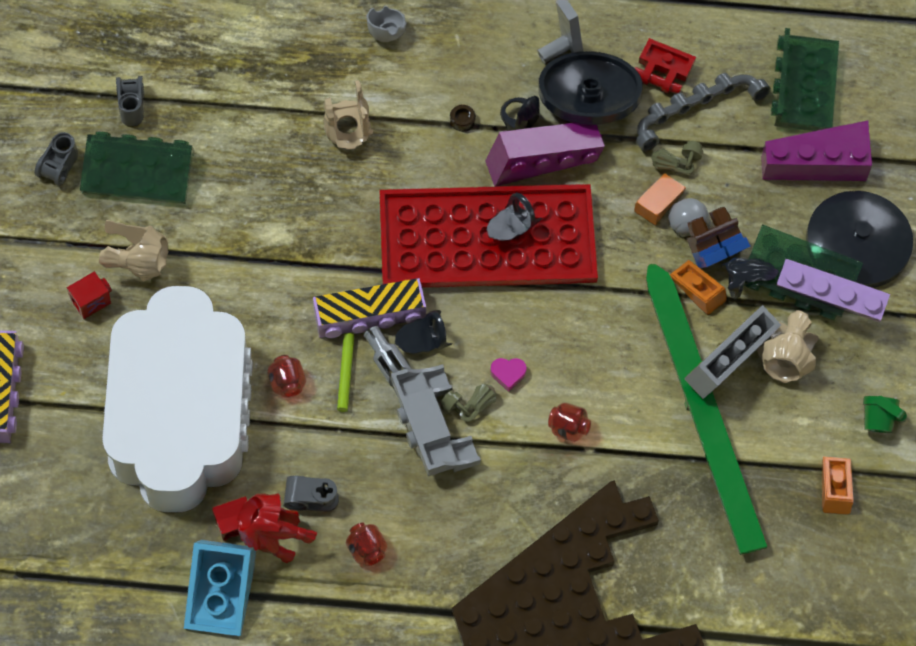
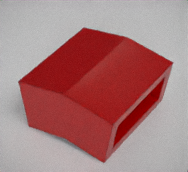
M246 496L212 507L223 541L240 535L238 532L237 516L247 501Z

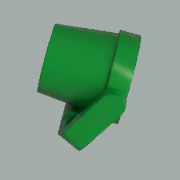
M864 396V430L892 433L895 420L899 423H904L907 420L906 412L899 407L900 400L883 396Z

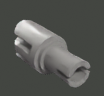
M374 326L370 328L373 334H370L367 330L364 333V337L375 352L374 362L389 385L393 386L391 374L385 364L388 365L393 373L401 371V368L394 359L396 357L403 369H411L398 347L395 344H389L381 333L380 328Z

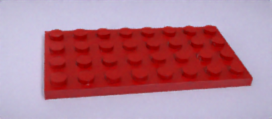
M591 184L379 190L383 284L420 278L422 288L597 283L598 281ZM516 192L525 196L530 202L535 218H542L534 227L508 241L494 240L489 238L487 233V226L490 220L508 207L509 198ZM519 202L520 208L525 209L523 204Z

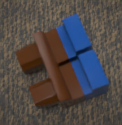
M725 206L709 212L714 224L710 228L707 227L703 217L687 222L691 234L687 241L699 268L708 267L728 256L751 247L747 238L741 234L738 227V219H731Z

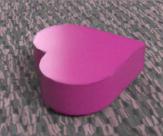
M498 358L492 362L490 373L509 392L525 377L527 367L525 362L518 358L509 361L504 358Z

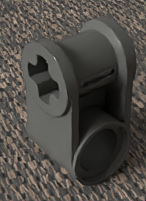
M138 76L137 79L124 80L121 77H116L121 121L127 126H137L144 119L143 76Z
M61 132L52 138L46 151L36 164L35 176H44L51 179L58 186L65 182L70 169L78 158L77 146L71 134ZM63 147H70L66 151H60Z
M298 475L287 477L283 504L285 508L295 511L329 512L338 506L337 486L332 480L327 478H308ZM325 492L329 493L327 494L326 498H321L324 496Z

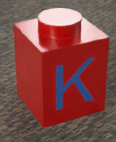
M95 271L66 287L70 301L83 320L111 304L109 293L112 292V289L105 278L100 279Z

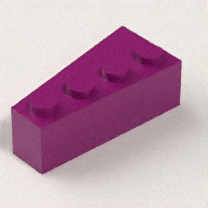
M868 120L765 141L761 155L762 180L867 181L872 167Z
M569 123L499 132L485 162L494 187L582 164L593 163L598 160L605 145L597 125Z

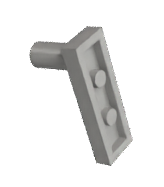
M568 0L556 1L561 37L537 50L544 64L568 50L571 53L583 51L579 18Z

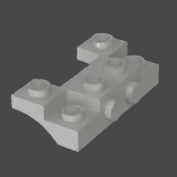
M443 364L426 369H404L391 373V382L400 403V408L397 409L398 418L402 425L406 424L409 431L406 433L408 444L411 449L415 448L418 457H421L428 477L450 469L457 472L480 464L481 459L477 455L471 436L450 441L451 435L436 400V397L452 391V386L448 382Z

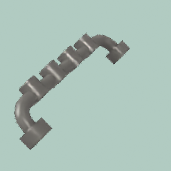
M722 73L716 77L714 81L716 85L708 88L705 83H700L693 88L692 92L694 95L686 98L683 93H677L671 98L670 103L672 105L663 108L661 103L653 104L648 109L649 115L641 119L637 126L638 137L636 143L643 152L652 150L659 143V138L653 130H647L649 126L655 123L657 125L663 124L670 116L677 113L679 115L685 114L691 107L699 103L702 105L707 104L713 97L721 93L724 95L729 94L739 85L749 86L748 93L754 101L765 98L770 93L771 88L764 79L757 80L755 77L746 74L730 78L727 73Z

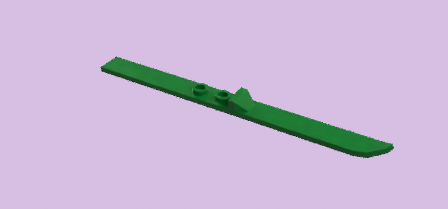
M649 264L646 276L648 293L685 396L684 404L686 410L689 409L739 554L743 555L766 549L767 544L713 391L703 399L684 379L702 360L675 284L668 272L656 264Z

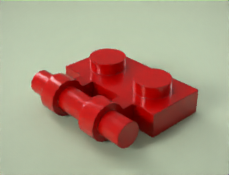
M649 38L638 63L646 67L644 70L637 67L635 69L639 73L643 84L648 85L650 83L662 88L661 91L669 94L672 92L677 94L681 93L683 86L674 81L677 78L686 82L695 64L696 56ZM654 70L667 74L666 79L653 74Z

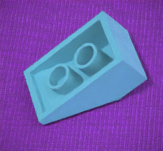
M199 540L194 543L184 629L241 636L254 573L256 551L253 547Z

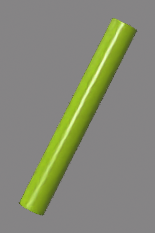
M346 333L343 336L337 410L340 412H347L349 404L354 335L351 333Z

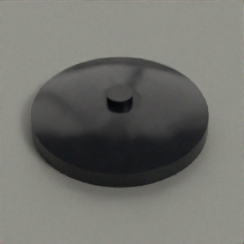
M582 51L560 56L548 63L539 76L538 93L543 105L554 115L573 123L601 125L621 120L630 115L640 104L643 86L642 79L637 70L625 60L607 53Z
M846 191L827 198L815 209L807 227L806 245L811 260L819 270L871 288H876L891 282L905 269L913 250V233L906 216L888 199L866 191Z

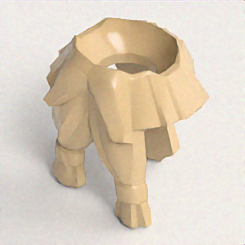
M359 80L355 81L357 102L344 100L337 104H332L330 97L324 101L325 115L323 122L326 136L332 143L341 148L356 149V146L362 145V142L367 141V138L373 134V129L370 128L371 123L369 122V106L367 100L363 97ZM346 117L353 118L358 124L357 129L349 134L342 133L337 128V123Z
M106 220L105 233L125 236L133 244L126 250L106 247L100 252L99 264L105 268L120 267L128 269L143 282L161 275L160 272L166 266L169 241L166 236L152 226L140 227Z
M800 310L789 315L788 325L779 322L781 326L771 335V339L765 341L756 350L764 370L772 379L780 380L783 383L797 381L814 371L816 367V357L811 351L819 337L813 333L806 332L812 322L808 314Z

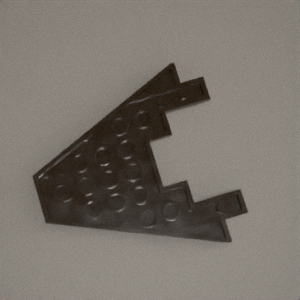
M615 480L610 481L453 606L451 610L462 646H704L697 624L642 639L633 613L608 621L605 620L589 572L614 566L615 561L607 539L657 526L659 522L650 496L623 503Z

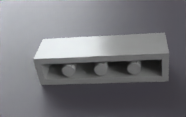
M762 305L684 379L704 399L767 340L781 324Z

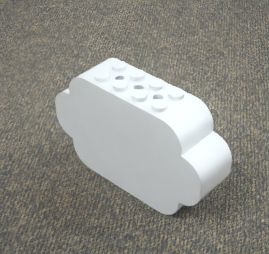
M171 286L159 290L149 300L147 310H135L124 314L116 321L111 332L103 426V445L108 455L109 468L114 477L128 485H140L141 496L146 504L161 512H185L195 508L204 499L207 487H218L228 484L239 474L242 467L243 452H248L247 426L250 424L248 401H251L250 376H252L253 369L251 348L246 347L245 331L240 321L228 313L213 312L210 298L198 288Z

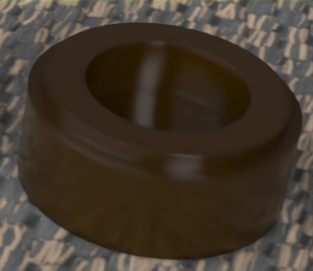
M457 105L451 110L450 124L455 130L463 132L474 127L476 113L473 108L468 105Z

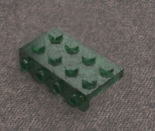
M785 28L783 36L778 35L777 50L781 51V56L776 57L775 72H779V78H775L773 84V94H777V100H773L771 106V116H775L774 126L808 131L833 128L839 41L790 35V28Z
M101 131L95 132V135L87 134L80 192L186 204L192 156H194L195 150L192 145H189V142L184 140H174L173 143L163 142V139L156 137L139 140L136 136L122 134L121 138L111 137L110 133Z
M762 224L749 259H761L771 263L779 270L776 278L770 281H745L744 286L755 291H759L760 287L769 290V296L784 301L785 297L795 301L794 306L807 311L810 310V307L821 311L820 316L835 321L836 317L842 318L845 310L777 286L786 259L853 282L857 281L863 262Z

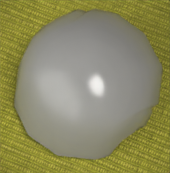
M384 6L380 11H376L372 7L366 15L369 33L381 42H390L400 38L407 28L404 14L399 10L389 9L388 6Z
M687 198L679 201L672 206L668 216L671 228L682 238L691 236L687 224L689 221L703 217L707 227L710 228L711 225L707 207L697 199Z

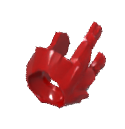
M265 493L255 494V496L245 502L237 516L238 532L240 533L241 541H244L248 547H253L255 551L260 550L273 554V556L280 558L284 563L292 562L295 552L280 546L279 540L294 538L310 544L316 539L317 532L297 527L300 523L298 511L281 508L279 493L272 495Z

